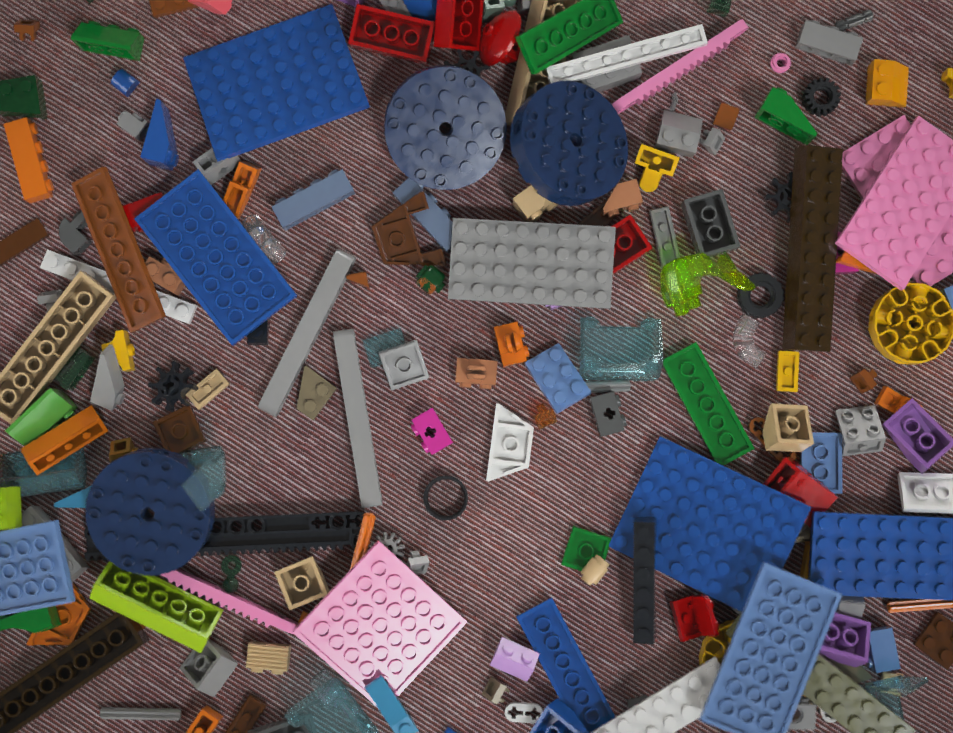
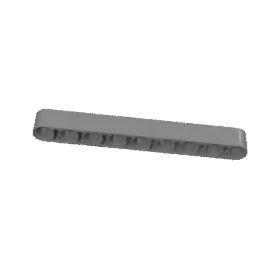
M340 249L335 251L259 402L258 409L275 417L280 413L347 280L346 276L350 274L356 257Z
M354 329L334 331L333 337L362 508L383 505Z

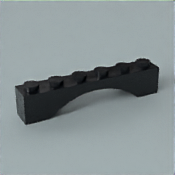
M636 517L634 520L633 643L654 644L656 639L655 556L657 517Z

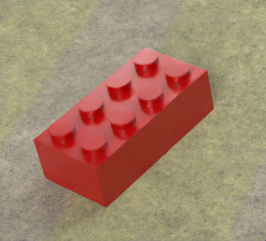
M437 0L433 47L480 51L484 0Z
M357 4L348 44L352 48L428 65L434 40L435 22Z
M631 214L611 226L616 227L613 275L650 252L653 248Z

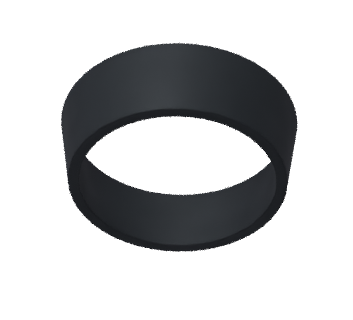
M440 476L433 479L427 485L423 496L424 505L433 517L439 520H452L464 512L468 503V493L464 484L457 478ZM440 480L456 482L464 493V503L461 509L450 516L437 514L432 510L428 502V494L431 487Z

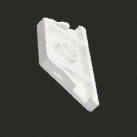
M497 403L486 481L529 468L534 427Z

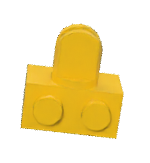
M641 144L635 160V164L644 167L639 181L641 189L645 192H653L657 189L663 174L673 177L680 157Z

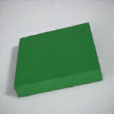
M573 526L561 565L581 571L589 560L596 555L605 560L612 538Z

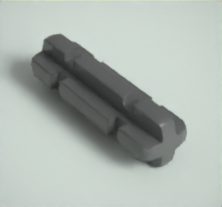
M868 9L863 11V13L849 16L845 20L836 21L834 26L839 28V31H845L846 28L850 29L863 24V22L872 21L874 16L872 11Z

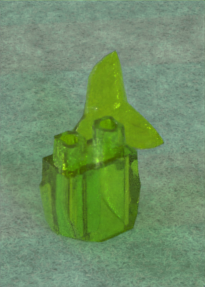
M705 253L676 258L664 264L660 273V286L667 308L673 307L676 316L686 315L689 313V310L701 306L698 295L702 294L701 278L703 276L719 277L744 291H751L756 287L753 282L737 270L727 253L720 255L717 264Z

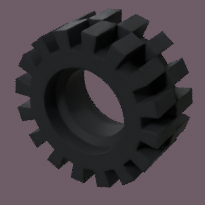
M829 78L813 80L803 91L802 99L804 101L802 104L803 106L806 105L805 110H810L811 115L817 114L816 117L830 114L841 100L839 98L841 92H838L839 86L835 87V82H829ZM823 90L828 94L829 99L826 104H818L815 101L814 94L816 91Z

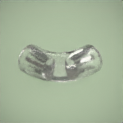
M252 214L245 217L242 225L272 263L280 262L286 255V248L268 231L258 215Z
M742 314L733 332V345L738 356L745 363L757 369L766 355V352L757 347L753 341V335L760 324L753 318Z

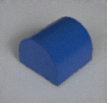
M124 69L117 71L111 79V85L127 98L140 83Z

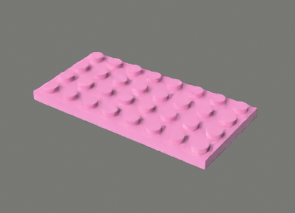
M905 115L843 152L842 170L861 200L864 199L911 126ZM953 212L911 277L914 283L932 286L953 273Z
M917 116L835 242L837 246L900 291L906 287L953 212V140L922 117Z

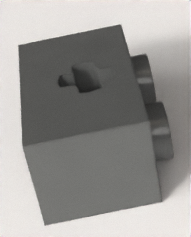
M613 391L589 398L599 437L625 431L624 426H627L624 414L620 415L618 407H621L619 395H615ZM606 408L614 412L611 420L608 417H604Z

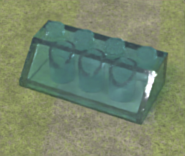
M84 447L39 475H36L27 463L22 452L8 453L2 456L0 488L21 486V497L85 488L87 468Z

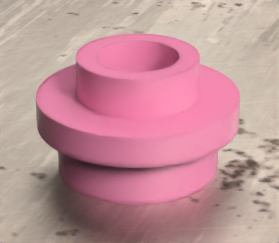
M784 53L775 54L770 61V66L776 73L786 72L791 64L790 58ZM777 61H782L783 66H778Z

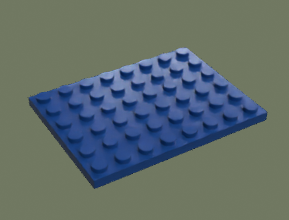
M332 4L183 57L217 161L235 157L370 108Z
M660 436L608 547L634 559L635 518L657 517L655 570L742 612L762 562L783 569L811 507Z

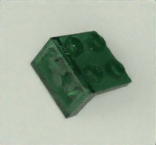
M79 346L54 379L61 383L60 386L64 389L74 391L96 357Z

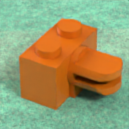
M517 321L494 327L503 368L525 363L527 361L526 357L530 356L527 345L523 346L522 338L525 337L523 326H519Z

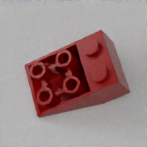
M785 457L763 483L765 486L810 506L811 509L804 522L810 528L812 511L826 512L838 498V496L791 457Z

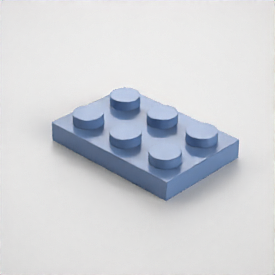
M559 343L525 362V367L556 414L591 394L590 389Z
M812 432L814 444L800 452V465L834 494H842V434Z

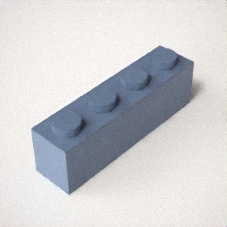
M336 169L328 173V177L325 179H316L311 182L310 187L297 189L292 193L293 196L277 200L272 209L282 228L286 231L349 198L355 192L343 169L340 171Z
M408 178L392 193L403 204L422 191L424 186ZM425 193L429 209L411 215L448 254L451 251L453 222L450 219L451 214L444 207L442 209L436 204L438 201L431 193L428 195Z

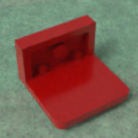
M689 595L669 602L680 642L700 636H719V624L714 617L713 602L707 595Z

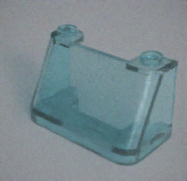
M580 317L579 374L583 379L654 381L660 377L663 365L661 319L646 318L640 323V327H602L599 320L594 317Z
M332 678L289 708L284 715L290 725L296 728L304 724L310 733H379L343 683L337 678Z

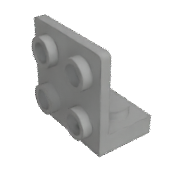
M875 405L836 410L835 415L843 438L842 456L881 452L883 450L886 437Z

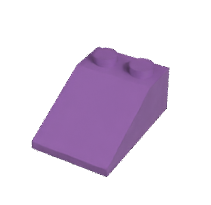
M913 398L882 424L907 460L921 474L927 471L953 447V438Z
M835 612L819 653L838 663L852 667L868 663L871 622Z

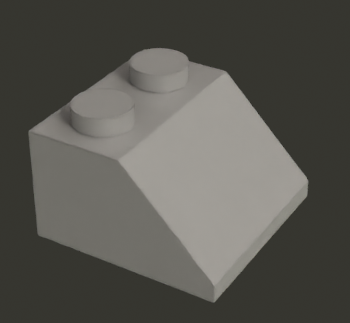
M664 110L654 148L693 158L697 151L703 119Z
M209 639L202 653L192 650L181 665L180 670L196 690L215 697L238 663L227 651Z

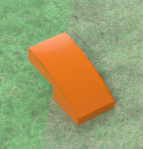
M883 386L874 404L894 414L910 398L902 396L888 386Z

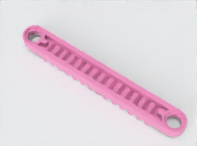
M743 19L739 20L708 40L706 46L694 49L616 100L612 106L620 114L635 103L641 105L643 99L647 101L650 95L652 97L655 96L656 91L661 92L663 87L667 88L669 83L673 84L676 78L681 79L683 74L687 75L689 70L693 71L696 65L698 67L701 66L702 62H707L709 57L713 58L722 49H727L730 42L744 33L749 27Z
M179 568L169 573L161 574V576L168 578V583L176 582V587L183 585L184 591L190 589L191 594L198 592V597L205 595V600L213 599V604L220 602V607L228 605L229 611L235 609V614L243 612L244 618L250 615L251 621L257 618L258 624L265 622L266 628L272 625L294 634L293 630L299 624L290 618Z

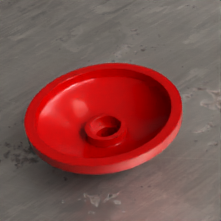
M515 10L504 11L484 27L479 51L480 60L483 64L493 66L501 61L510 51L516 41L515 37L518 36L521 28V16Z

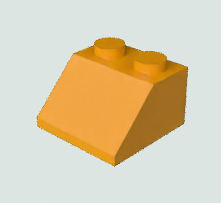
M874 59L868 65L865 105L905 108L909 68L893 60Z

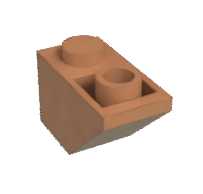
M637 179L616 185L601 212L602 216L614 217L620 214L619 211L627 210V212H632L639 209L643 200Z

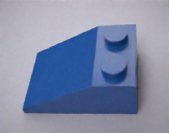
M156 99L140 157L150 166L173 171L174 166L176 167L178 164L179 155H177L178 151L170 111L161 100Z
M558 698L546 706L530 733H589L574 711Z

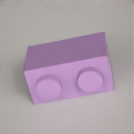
M502 637L494 652L490 666L528 681L535 669L540 653Z

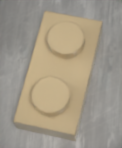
M216 368L196 385L198 386L197 391L190 390L186 396L198 410H201L227 388L230 383Z

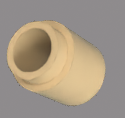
M596 555L594 558L592 557L580 573L583 574L581 579L590 586L592 583L597 585L608 571L607 568L610 564L599 555Z

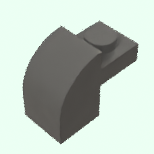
M82 210L73 216L74 220L72 222L64 217L59 226L61 242L78 257L93 243L82 233L88 226Z

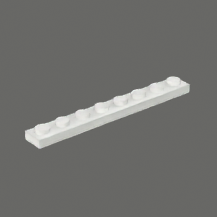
M700 24L552 65L546 68L550 84L558 81L577 82L703 47L708 42L703 25Z
M47 249L40 266L41 269L73 280L79 271H84L114 293L106 271ZM156 290L166 316L191 324L197 308L196 305Z

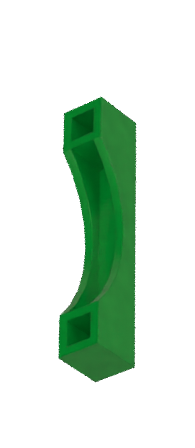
M56 606L18 612L12 616H9V614L0 616V631L16 628L32 633H40L61 625Z

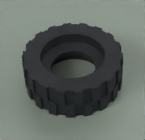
M753 274L746 278L738 288V305L748 316L753 318L768 317L777 312L782 305L781 303L784 300L782 285L770 274ZM757 286L767 288L770 293L768 303L763 306L754 304L750 297L751 291Z

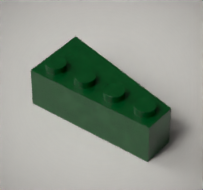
M36 75L1 80L0 115L48 120L43 82Z

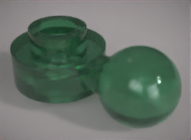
M229 555L222 559L220 567L222 572L227 575L222 584L223 589L227 593H233L239 587V582L235 575L240 572L242 563L237 556ZM229 562L235 563L234 569L228 568Z

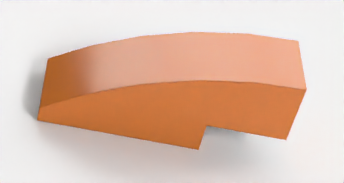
M245 160L239 162L233 180L229 182L223 199L238 220L247 205L262 169Z

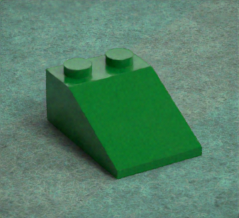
M772 87L754 116L757 120L804 145H808L817 135L816 130L792 97L779 87Z

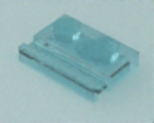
M401 328L363 340L371 368L382 365L379 356L380 351L406 343Z

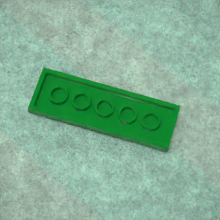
M579 0L515 38L531 74L534 75L622 24L623 20L614 0Z
M697 342L660 361L714 462L724 466L755 449Z

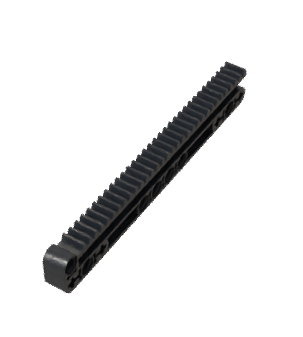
M347 511L215 517L214 522H220L222 526L221 531L218 533L212 528L208 540L195 556L199 554L205 556L207 553L209 556L215 555V553L217 556L223 553L229 555L232 552L236 555L240 551L241 554H246L248 551L250 554H253L256 550L260 554L264 552V549L266 553L272 552V549L274 553L279 552L280 549L284 553L288 551V548L290 552L296 551V548L299 552L304 551V548L307 551H311L313 547L315 551H318L321 546L323 551H326L329 546L331 550H335L337 545L342 550L347 544H350L355 549L356 544L354 540L359 535L361 524L358 526L357 522L349 523L351 527H348L349 519H355L358 515L363 519L365 512ZM327 516H330V528H328V524H322L320 528H318L317 524H314V520H317V517L320 520H328ZM336 516H341L344 519L342 527L335 526L334 518ZM256 519L262 522V529L260 531L255 530L253 527V522ZM236 520L242 524V529L239 532L233 528V523ZM86 527L84 530L87 544V552L84 553L86 561L108 560L98 550L89 534L88 527Z

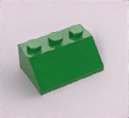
M88 21V23L81 22L71 36V40L82 51L140 61L145 39L136 29L127 28V30H123L111 24L108 27L100 26V23Z

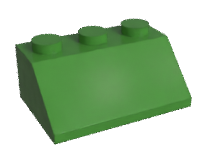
M49 388L5 432L26 446L60 425L64 420L75 415L74 411L78 406L63 390Z

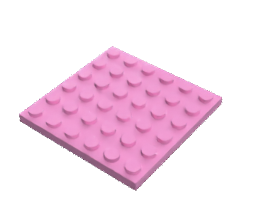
M378 540L298 624L293 633L376 706L365 689L366 685L382 675L394 694L398 696L467 621Z

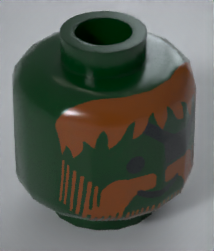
M424 265L415 276L417 278L416 284L427 294L439 293L446 285L443 283L445 279L444 273L434 265Z

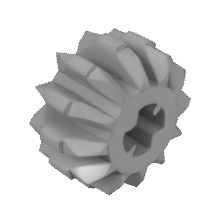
M384 532V540L380 535L376 536V539L382 544L393 547L391 551H393L394 555L404 556L403 552L398 551V549L405 548V545L397 544L402 540L401 537L397 538L396 541L393 540L395 537L394 532L390 538H388V533Z

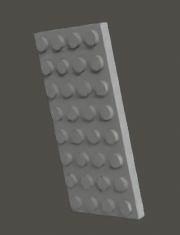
M453 218L448 299L610 309L616 227Z

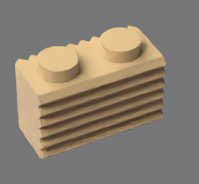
M250 641L248 643L246 668H251V672L263 673L264 669L271 670V674L283 675L284 671L287 672L289 670L290 644Z

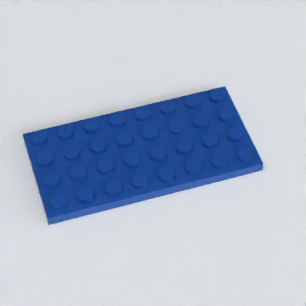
M199 169L134 218L232 346L297 297L294 290Z
M812 511L808 580L841 593L842 596L953 600V517Z

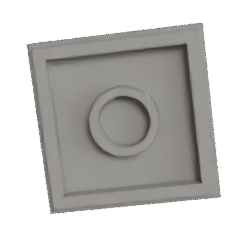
M417 339L379 352L391 391L430 378Z

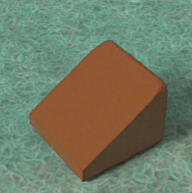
M721 103L713 125L732 131L740 109Z
M365 271L346 276L349 282L370 289L368 275Z

